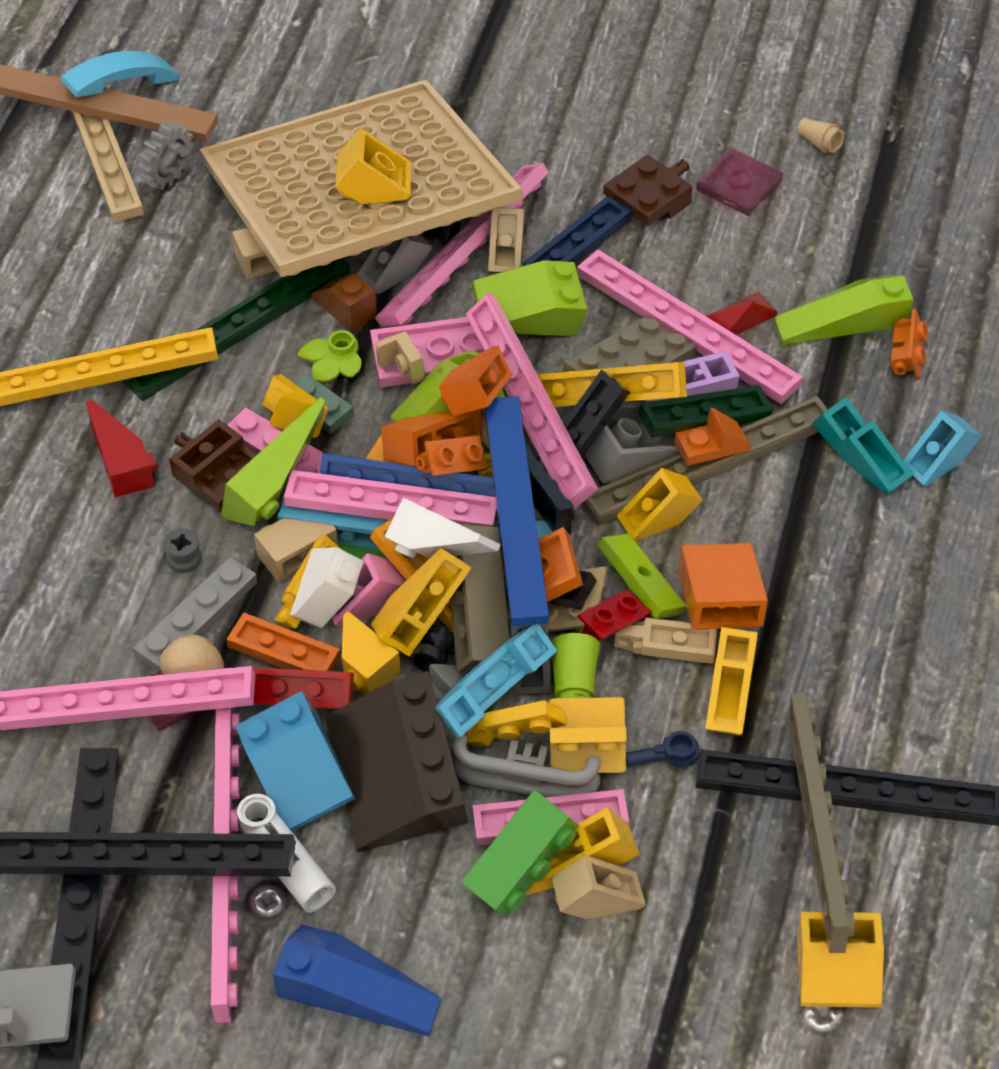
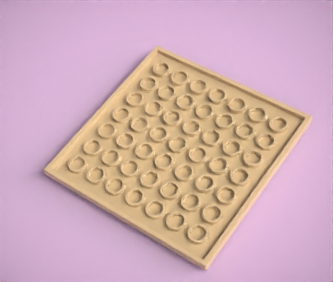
M427 80L199 149L201 160L281 277L297 275L301 271L312 267L328 265L334 260L359 255L365 250L377 246H387L393 241L408 236H418L424 231L439 226L445 227L455 221L467 217H476L483 212L498 207H507L514 202L523 200L521 186ZM360 128L412 162L411 195L407 200L361 205L353 199L345 198L335 188L338 153Z

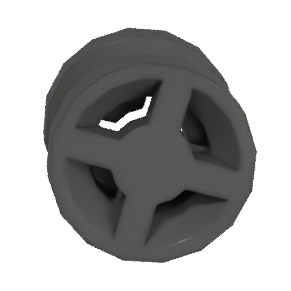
M181 528L173 530L166 535L164 550L169 568L178 573H188L195 570L202 561L199 539L196 533L192 530Z

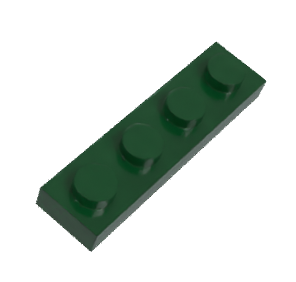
M760 385L645 402L641 403L638 414L650 437L653 438L672 435L675 432L707 425L710 408L720 411L737 421L738 424L758 421L770 416L773 409Z

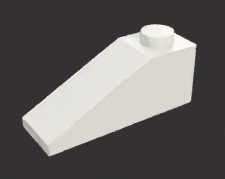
M405 498L402 499L384 536L397 543L394 550L413 559L417 553L431 558L441 547L454 556L496 552L501 544Z

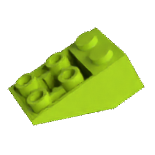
M468 350L440 361L390 416L391 421L396 422L404 418L450 411L448 405L444 403L441 397L439 385L451 370L480 353ZM503 389L500 390L495 398L505 397Z

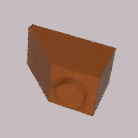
M355 273L336 277L311 293V298L351 333L371 322L377 316L375 290Z

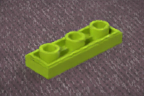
M629 533L602 537L598 544L599 549L606 556L608 563L624 579L628 589L634 592L639 600L652 611L650 616L654 617V619L681 616L684 613L686 604Z

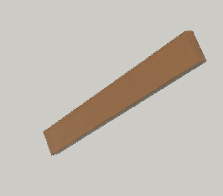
M0 64V95L159 131L161 124L167 126L168 122L171 121L189 129L188 132L193 134L192 139L203 142L208 141L218 124V115L215 113L106 88L100 94L76 97L61 82V78Z

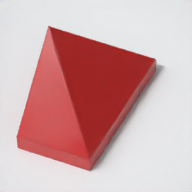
M758 291L706 317L737 335L777 316V310Z

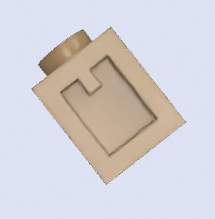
M406 331L389 336L375 344L377 363L380 368L396 363L401 374L406 373L412 384L425 379L423 357Z

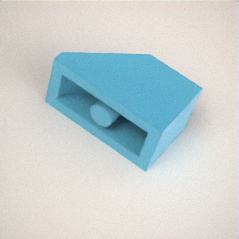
M941 410L903 461L914 474L913 476L924 486H928L962 463L982 435L959 415Z

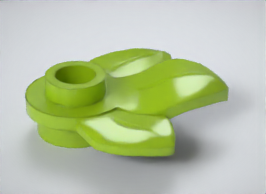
M346 330L333 332L329 339H314L304 345L297 353L300 359L314 363L312 366V378L319 383L331 382L340 374L353 378L360 371L362 365L361 358L357 354L359 350L358 341L351 332Z

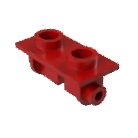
M626 589L578 614L577 617L585 624L582 634L593 636L601 642V640L622 629L635 625L637 621L651 615L652 611Z

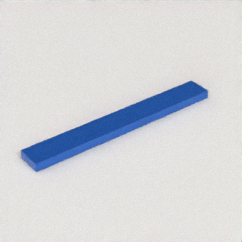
M519 396L494 398L491 404L485 408L511 625L548 624L549 614Z

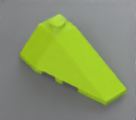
M886 275L860 279L775 316L774 323L782 345L894 328V324L900 318L910 319L913 296L904 275Z
M319 397L225 484L221 516L229 521L255 526L263 518L268 520L276 513L280 507L279 501L286 490L291 471L296 470L322 419L325 406L323 398Z

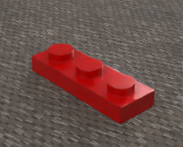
M252 667L255 672L254 704L276 705L301 691L314 708L340 709L353 701L354 673Z

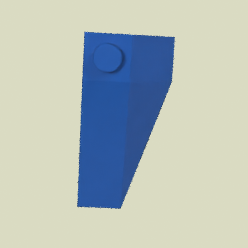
M301 925L286 939L273 973L277 997L425 1036H430L441 1003V997L344 936L306 925Z

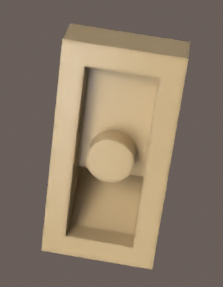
M506 207L492 209L488 271L505 272L521 267L524 249L525 209Z

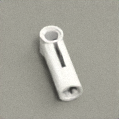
M252 794L245 797L239 803L237 815L241 834H293L277 814L274 802L268 796ZM257 818H263V819H264V820L259 821V822H253V821H252V820L257 819ZM294 835L296 845L291 877H279V879L305 912H315L333 898L336 887Z

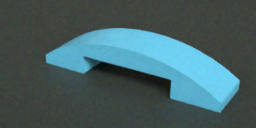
M120 51L101 55L77 65L62 75L61 82L76 97L103 93L106 82L146 76L153 84L178 81L180 75L164 59L157 55L142 51Z
M539 624L529 625L466 674L442 698L435 709L454 736L460 738L485 716L483 713L526 674L536 671L557 652V649Z

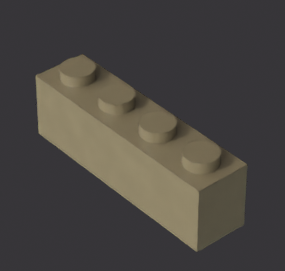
M459 524L501 544L498 527ZM502 545L496 552L456 556L472 567L450 598L458 673H469L487 656L510 639L509 618L511 617L510 610L506 605L505 591L507 585L502 567Z

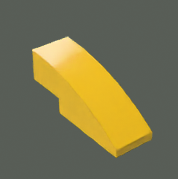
M721 627L705 726L706 731L742 736L758 632Z

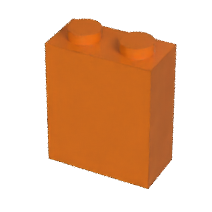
M752 544L681 545L678 576L691 628L763 627L768 599Z

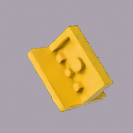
M554 698L549 701V703L567 713V725L550 728L552 768L578 771L585 766L588 757L597 756L601 760V767L598 773H622L626 771L625 742H627L624 698Z

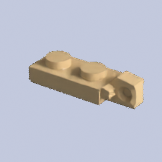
M645 617V622H636L635 625H630L615 633L614 647L631 650L633 653L645 656L713 664L717 629H692L690 623Z

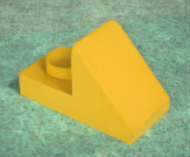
M280 374L272 377L262 405L273 412L270 425L285 430L317 399ZM326 405L313 438L318 437L329 410Z

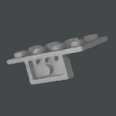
M72 964L0 971V1048L62 1042L68 1039L76 969Z

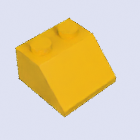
M360 128L338 153L335 188L345 198L353 199L361 205L407 200L411 195L412 162Z

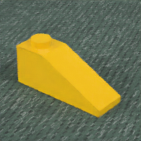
M441 547L389 597L371 623L380 640L410 657L472 567Z
M609 807L579 822L578 828L574 831L576 835L572 843L565 850H559L550 862L551 868L547 875L539 882L535 881L526 892L527 896L554 888L552 877L583 855L617 866L640 855L628 822Z

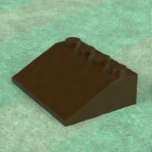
M429 671L391 681L325 716L331 745L355 797L354 800L346 804L357 853L469 823L442 719L435 709L437 700Z

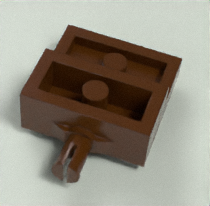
M647 154L605 183L603 194L612 197L632 210L633 216L649 226L663 215L671 219L691 204L693 186L679 177L688 171L690 167L687 161L684 162V159L679 160L672 167H666Z
M218 419L194 439H191L184 432H181L180 436L177 435L174 443L182 449L170 457L169 461L174 478L218 511H221L225 484L257 454L244 445L243 436Z

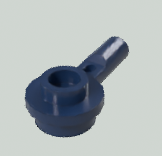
M677 731L669 737H665L663 744L652 748L626 752V765L631 767L666 760L675 767H688L694 764L699 757V744L690 733Z

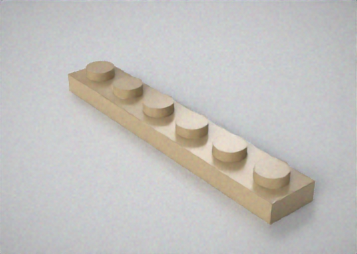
M71 111L113 222L144 215L142 203L109 120Z

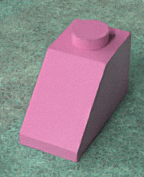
M369 553L361 559L364 563L354 593L332 617L335 626H343V615L348 611L359 620L378 615L389 597L406 581L389 559Z

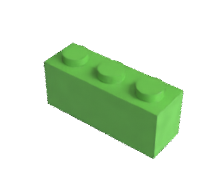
M534 789L461 882L495 911L507 917L510 912H516L523 905L527 898L526 892L535 881L539 882L547 875L551 868V860L559 850H565L572 843L576 835L574 831L579 825Z

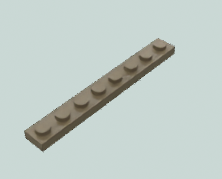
M791 693L788 725L829 953H845L848 936H854L855 920L853 912L846 909V904L849 901V888L847 880H841L840 877L843 871V856L841 850H835L834 844L837 843L836 821L829 819L832 811V799L830 791H824L823 787L826 785L825 763H819L818 760L821 756V740L819 735H814L813 733L816 728L815 709L808 707L806 693Z

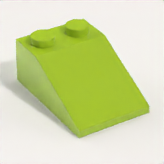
M543 260L473 280L472 282L476 303L488 292L496 296L515 334L577 336L587 312V305L574 262Z

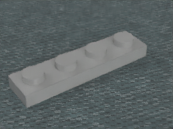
M229 557L133 647L134 656L161 675L160 656L166 647L183 635L202 636L258 582L257 574L232 557Z

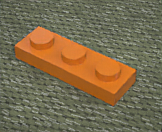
M244 612L226 639L228 648L282 669L333 671L341 658L339 648Z

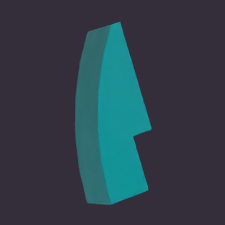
M847 397L812 422L840 457L885 494L890 493L914 475L873 420L866 423Z

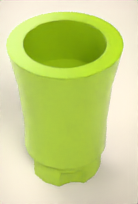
M567 633L552 639L551 642L557 649V652L551 656L554 671V698H595V678L600 642L593 636L582 633Z

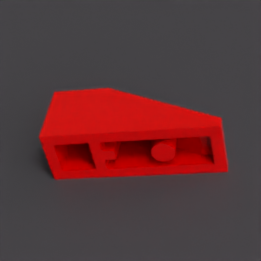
M93 400L86 401L90 424L114 497L155 487L152 473L158 472L153 452L146 453L142 440Z

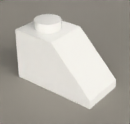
M337 547L313 548L290 615L316 628H323L353 595L364 561Z

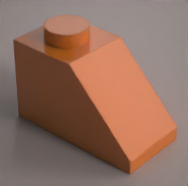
M493 346L451 370L439 385L441 397L444 403L448 405L453 416L488 407L511 377L512 373L499 346Z

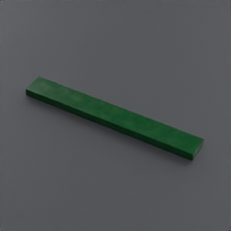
M340 258L328 265L303 270L297 275L281 277L196 330L212 327L219 355L311 298V293L336 277L350 274V265ZM204 363L125 379L123 383L141 401H145Z

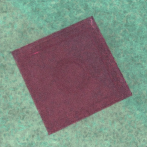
M731 147L697 182L696 190L749 216L783 181V173Z

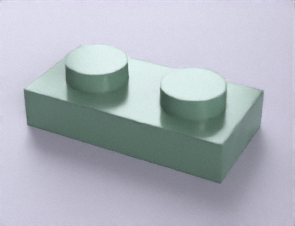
M305 373L294 382V384L314 398L318 399L321 397L325 400V405L329 410L322 429L329 434H332L354 416L352 405Z

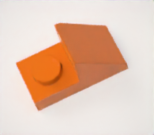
M714 408L709 410L707 425L675 432L674 443L687 466L747 452L751 448L738 422Z

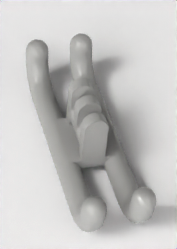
M465 734L460 738L453 736L452 739L453 764L456 775L463 782L470 785L530 795L535 789L544 797L596 792L600 784V776L597 773L601 767V760L597 756L588 757L585 766L581 770L569 771L545 766L549 746L541 745L538 757L532 756L534 750L533 743L526 742L523 754H518L520 748L519 741L511 740L507 758L501 759L471 753L466 747L467 736ZM472 769H477V770H482V771H488V772H494V773H499V774H503V775H497V774H492V773L480 772V771H475V770H472ZM542 781H544V782H550V783H556V784H561V785H567V786H580V787L570 788V787L559 786V785H554V784L542 783Z

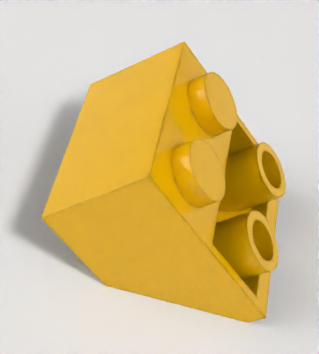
M800 912L796 934L800 1006L881 1008L884 959L881 913L853 912L855 932L854 936H848L845 953H829L822 912Z

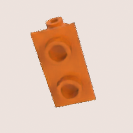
M916 308L912 309V319L900 318L894 324V348H892L890 367L896 375H904L908 371H914L918 380L921 379L922 365L926 364L924 341L928 340V327L925 321L920 320Z
M480 435L424 442L426 451L421 453L415 461L418 470L424 473L432 472V476L488 469Z

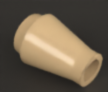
M803 118L797 127V133L806 138L823 153L836 152L844 140V132L838 124Z

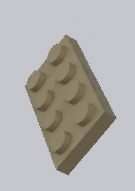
M644 316L564 362L563 372L683 362L695 357L697 345L686 340L682 335L660 325L656 320Z

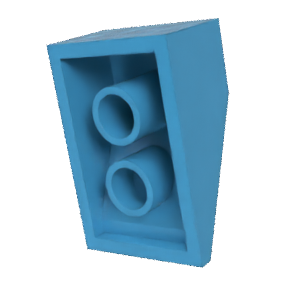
M302 691L235 725L245 751L268 797L274 802L277 814L292 832L355 799L317 711Z

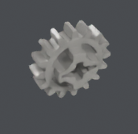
M169 121L167 126L164 124L160 125L158 133L155 131L151 132V141L144 142L146 150L139 154L142 157V161L137 165V168L142 170L139 177L144 179L143 182L163 190L165 185L169 187L173 185V179L179 180L181 178V170H187L186 161L193 156L190 154V150L194 147V143L190 142L193 134L188 132L189 129Z

